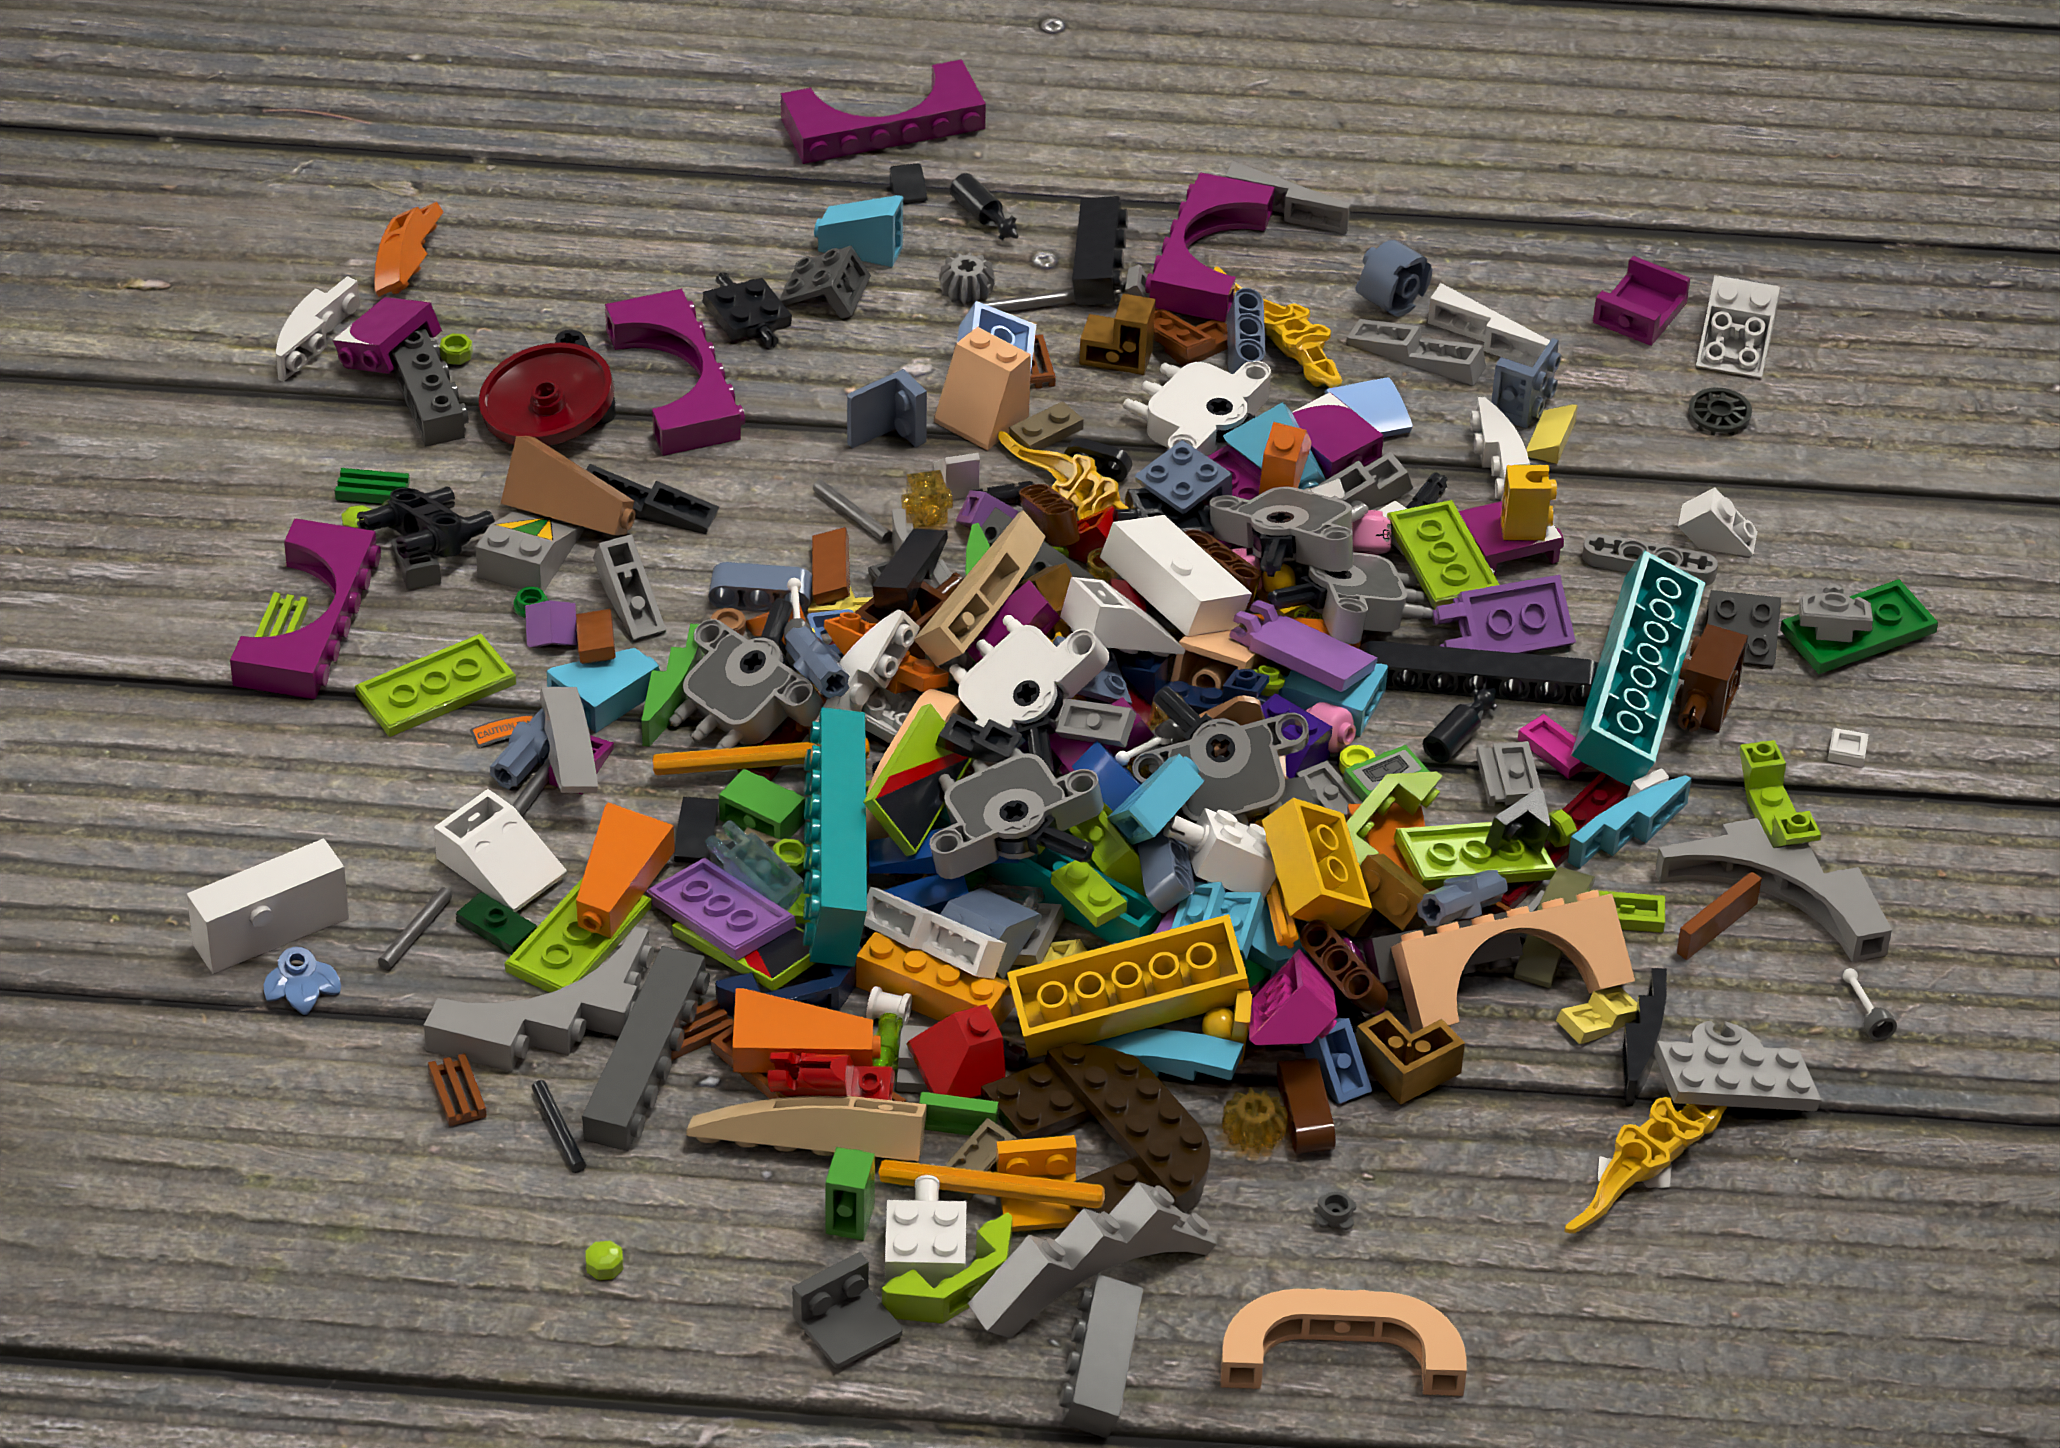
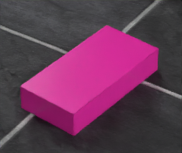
M1542 714L1518 730L1517 740L1520 742L1529 741L1531 751L1566 778H1571L1589 766L1571 756L1576 738L1547 715Z

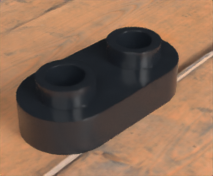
M1085 438L1073 439L1064 454L1073 457L1075 454L1092 457L1095 460L1097 472L1103 477L1111 478L1116 482L1125 480L1132 469V460L1122 449Z

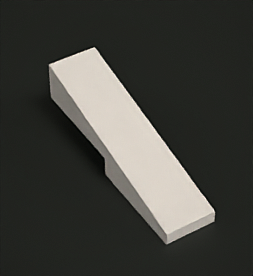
M1442 283L1439 284L1430 297L1428 324L1483 341L1485 352L1533 367L1550 342V340Z
M870 887L867 894L865 926L910 948L923 950L974 976L995 978L1007 943L878 888Z

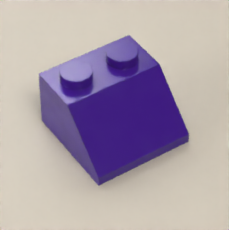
M1276 693L1261 705L1265 719L1294 712L1302 715L1308 723L1309 740L1307 745L1298 752L1286 755V776L1288 779L1296 778V773L1325 762L1330 758L1328 746L1332 736L1333 727ZM1289 725L1284 728L1282 735L1286 739L1296 740L1302 735L1303 731L1297 725Z

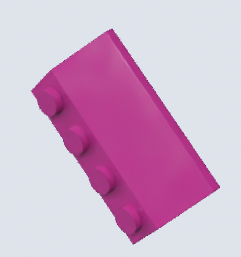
M1300 949L1252 997L1249 1037L1250 1041L1255 1045L1311 1043L1317 1036L1321 1039L1324 1038L1337 1023L1334 1019L1337 1016L1333 981Z

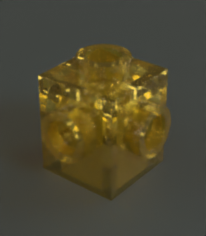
M941 470L907 474L906 494L901 495L902 509H906V515H910L914 528L948 523V509L953 508V498L950 488H946Z

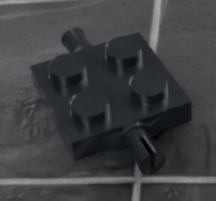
M726 272L718 274L716 282L720 287L704 291L702 302L729 338L735 340L744 337H759L767 348L770 349L771 346L772 348L777 346L779 339L774 335L773 331L791 326L792 315L765 280L758 278L734 283Z
M1145 488L1127 489L1124 500L1129 509H1115L1113 511V521L1115 522L1165 515L1183 532L1192 529L1200 530L1212 537L1215 532L1209 521L1210 505L1203 504L1201 501L1188 512L1182 514Z

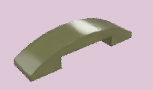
M1559 867L1550 880L1537 910H1542L1541 903L1563 898L1565 904L1576 902V895L1591 891L1595 882V876ZM1527 934L1522 949L1523 955L1519 958L1514 978L1551 988L1562 961V951L1546 940Z

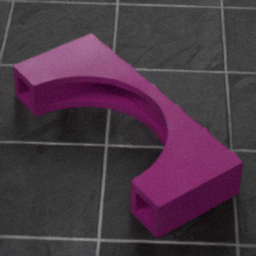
M962 59L932 65V91L929 96L914 108L889 116L867 117L839 111L818 98L812 88L780 93L781 120L803 164L985 129L986 103Z
M1202 172L1199 173L1195 184H1189L1186 202H1181L1178 219H1173L1171 224L1170 237H1165L1162 256H1156L1153 274L1149 273L1146 279L1145 293H1150L1149 298L1156 299L1155 308L1226 322L1234 298L1236 277L1220 273L1205 266L1194 258L1187 248L1199 238L1218 231L1230 229L1265 231L1273 214L1275 187Z
M677 289L605 304L606 331L615 350L646 348L664 351L688 362L700 376L696 385L683 397L670 404L652 409L653 436L662 456L741 440V425H745L743 408L741 405H736L733 386L731 383L726 384L723 365L721 362L716 363L714 346L712 342L706 341L703 322H697L694 303L692 300L687 301L683 290Z
M294 518L284 540L286 566L304 571L320 579L331 589L335 597L325 613L314 622L299 630L270 637L241 636L230 658L233 686L316 699L321 686L327 685L332 661L336 662L339 657L342 637L346 638L349 634L352 614H357L359 611L361 594L363 590H368L370 586L371 571L373 567H378L380 563L381 547L376 544L375 531Z
M1030 580L1006 599L1000 609L970 644L971 647L966 650L976 663L983 658L980 651L976 648L979 640H985L988 644L995 647L1010 634L1007 627L1003 624V618L1006 615H1012L1023 626H1035L1045 636L1062 619ZM1123 696L1111 704L1132 708L1136 713L1126 747L1102 744L1115 756L1119 751L1128 752L1148 742L1155 736ZM1057 733L1049 735L1052 760L1054 761L1059 757L1063 762V765L1059 767L1063 775L1075 771L1071 766L1094 744V742L1061 738Z

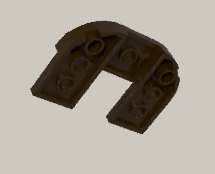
M1072 1042L1065 1046L1047 1050L1046 1061L981 1086L980 1098L982 1100L998 1102V1119L1017 1140L1043 1138L1095 1117L1131 1158L1074 1181L1101 1185L1104 1187L1105 1199L1101 1208L1073 1206L1078 1213L1085 1208L1097 1213L1106 1212L1110 1214L1137 1182L1151 1187L1156 1185L1163 1187L1173 1197L1174 1202L1172 1205L1183 1213L1188 1212L1203 1194L1210 1163V1146L1206 1134L1197 1121L1157 1076L1134 1055L1104 1046Z

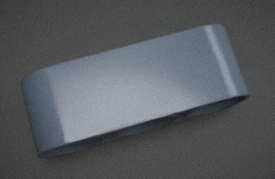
M1241 288L1235 293L1227 315L1228 370L1231 374H1234L1246 362H1262L1265 356L1264 301L1261 294L1251 288Z
M722 562L713 568L708 598L714 606L722 609L734 608L745 611L770 612L772 603L777 598H783L785 601L792 603V594L787 587V583L791 578H798L801 581V588L798 591L799 603L802 611L805 612L810 605L812 574L800 567Z
M1163 827L1153 838L1139 842L1137 846L1146 896L1159 912L1166 913L1195 892L1188 845L1171 837L1164 836Z

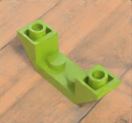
M1776 741L1741 744L1739 751L1747 802L1755 818H1758L1772 847L1776 848L1821 840V833L1811 812H1796L1783 786L1786 762Z
M1437 771L1396 773L1384 776L1346 822L1359 866L1367 855L1379 854L1376 849L1363 840L1375 825L1370 821L1378 812L1383 816L1394 801L1411 815H1414L1421 805L1427 809L1440 793L1435 788L1442 778L1440 773Z
M1104 810L1097 816L1068 828L1075 837L1092 843L1094 846L1092 860L1103 874L1148 898L1144 890L1139 853L1134 850L1126 838L1110 822Z
M1007 1212L995 1220L987 1221L977 1230L976 1257L978 1259L973 1261L965 1270L953 1277L943 1279L937 1287L932 1288L915 1269H912L902 1276L892 1278L882 1287V1304L895 1319L940 1324L947 1322L970 1308L968 1302L1010 1256L1013 1217Z

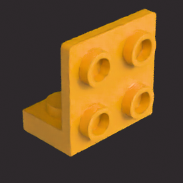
M1075 1135L998 1141L996 1145V1173L1074 1182L1077 1180V1146ZM1000 1197L1002 1214L1004 1215L1008 1212L1013 1217L1012 1232L1067 1227L1079 1214L1072 1205Z

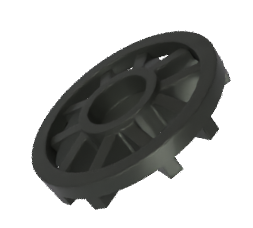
M1707 388L1697 392L1689 402V417L1699 425V430L1704 428L1711 431V435L1714 436L1717 432H1731L1736 435L1740 429H1747L1748 423L1751 420L1752 407L1750 402L1743 395L1731 389ZM1713 395H1719L1720 398L1714 399ZM1726 396L1731 397V398H1734V399H1732V400H1727V399H1726Z

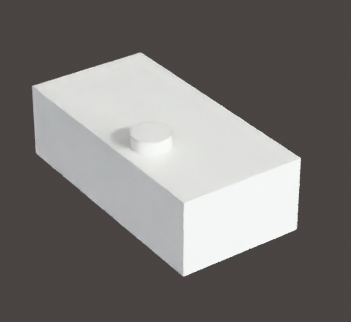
M1165 515L1113 522L1100 558L1187 637L1232 630L1237 626L1239 627L1240 623L1233 621L1234 615L1240 611L1245 612L1252 595L1247 588Z
M325 839L187 893L193 946L212 974L349 919L344 866Z

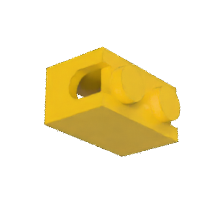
M1548 465L1506 466L1500 515L1503 540H1545L1547 526L1553 525V506L1550 505V500H1556L1557 496L1556 479H1549Z

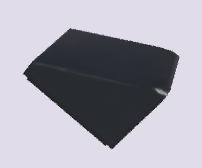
M920 163L890 167V188L893 196H903V204L927 201L923 169Z

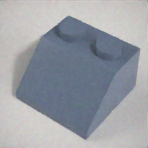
M979 888L948 901L940 914L1007 943L995 975L1004 979L1042 919L1040 913L984 888Z

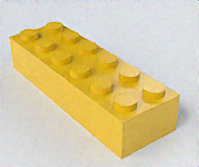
M1229 914L1007 972L1029 1059L1046 1055L1047 1050L1065 1046L1068 1043L1088 1044L1207 1013L1215 1007L1235 1005L1237 990L1250 991L1247 974Z

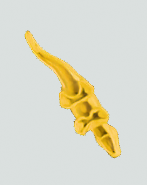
M1216 266L1214 268L1215 271L1226 274L1220 267ZM1235 283L1234 295L1239 289L1242 288L1237 283ZM1263 299L1265 335L1287 357L1297 360L1303 366L1305 378L1313 386L1319 387L1322 384H1326L1329 388L1341 386L1342 378L1336 369L1334 361L1327 359L1322 351L1325 341L1331 338V330L1321 324L1312 325L1308 321L1310 318V310L1296 303L1284 307Z
M999 431V440L1012 454L1030 465L1047 470L1055 477L1056 481L1052 488L1078 508L1077 516L1079 520L1110 506L1118 510L1129 509L1120 499L1118 483L1111 478L1100 475L1097 472L1095 460L1092 457L1078 454L1070 457L1054 451L1029 449L1017 443L1006 432Z
M1658 1098L1651 1107L1650 1119L1640 1127L1631 1124L1621 1127L1615 1140L1613 1159L1601 1176L1592 1203L1580 1215L1566 1224L1564 1231L1570 1234L1576 1233L1592 1224L1608 1212L1616 1199L1628 1187H1632L1635 1182L1651 1179L1662 1172L1692 1143L1701 1139L1704 1134L1712 1133L1717 1128L1721 1116L1728 1106L1687 1104L1682 1110L1677 1112L1672 1104V1098Z

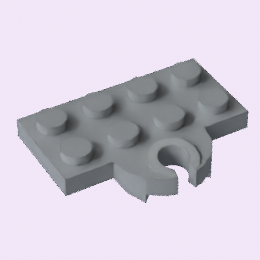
M1706 1021L1695 1027L1688 1043L1682 1041H1657L1653 1054L1674 1103L1817 1111L1821 1102L1819 1093L1799 1049L1763 1047L1757 1037L1733 1023H1724L1721 1036L1713 1031L1715 1024L1712 1021Z

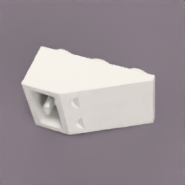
M1714 275L1696 368L1762 379L1778 306L1780 286Z
M1071 577L1060 615L1071 627V631L1074 632L1082 628L1089 629L1106 648H1117L1130 654H1136L1138 650L1150 651L1155 655L1163 657L1169 656L1170 653H1185V649L1155 619L1105 581Z
M489 789L434 827L436 858L489 897L514 912L520 910L567 875V870L518 811Z

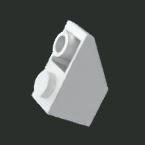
M1715 487L1682 504L1678 527L1699 549L1745 557L1753 555L1757 531L1753 523L1746 520L1735 509L1730 499L1724 497Z

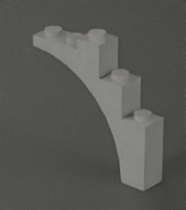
M1758 818L1723 824L1721 836L1659 847L1655 874L1660 883L1699 880L1736 884L1748 873L1753 872L1762 878L1761 892L1773 895L1801 909L1819 922L1840 943L1852 962L1887 956L1892 929L1859 867L1824 873L1808 842L1773 849Z
M634 926L623 945L602 966L581 980L554 992L529 999L501 1003H467L437 998L424 1023L426 1051L458 1058L459 1054L465 1053L470 1062L512 1072L518 1059L526 1056L529 1046L569 1055L575 1042H580L583 1039L586 1029L619 1037L638 998L643 968H649L653 959L654 947L649 945V929Z
M1137 1182L1110 1214L1106 1212L1097 1213L1083 1208L1055 1241L1050 1238L1044 1240L1028 1235L968 1302V1305L988 1332L1012 1339L1036 1314L1056 1298L1084 1280L1110 1267L1138 1257L1163 1252H1192L1208 1255L1217 1243L1208 1233L1210 1229L1208 1223L1196 1213L1189 1215L1173 1206L1174 1199L1167 1190L1159 1185L1151 1187Z

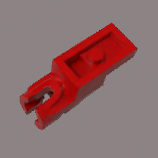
M773 1052L770 1055V1061L775 1066V1070H768L767 1076L768 1087L771 1092H779L785 1096H854L892 1101L895 1072L891 1066H854L849 1055L801 1052V1055H796L792 1052Z

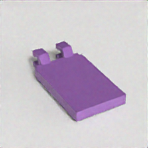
M1560 574L1463 591L1457 595L1458 598L1453 599L1454 603L1437 606L1432 614L1434 625L1450 623L1456 620L1459 623L1462 637L1445 640L1444 644L1439 645L1442 647L1526 654L1570 646L1576 643Z
M1257 600L1251 604L1250 611L1262 614L1264 621L1256 615L1244 611L1234 615L1233 621L1244 624L1247 632L1237 626L1230 631L1229 637L1249 647V650L1337 691L1343 692L1375 670L1377 657L1288 616L1278 615L1274 605Z

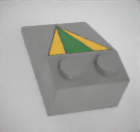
M516 509L490 524L476 545L477 577L520 590L525 587H537L544 592L585 529L579 525Z

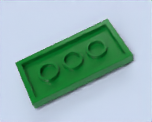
M1898 579L1849 596L1854 600L1857 597H1861L1871 603L1873 618L1872 630H1853L1852 642L1816 640V627L1800 626L1799 614L1783 619L1780 631L1818 674L1934 634L1937 632L1939 622L1904 583Z

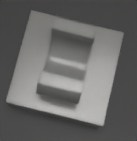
M1140 264L1128 268L1127 280L1122 282V290L1120 291L1122 294L1149 298L1150 293H1145L1147 274ZM1122 294L1116 295V299L1118 300L1119 303H1120Z

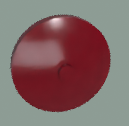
M573 343L541 344L517 352L502 361L491 371L480 389L479 408L486 427L500 440L514 445L516 436H531L550 446L583 434L602 419L613 401L614 381L607 362L594 350Z

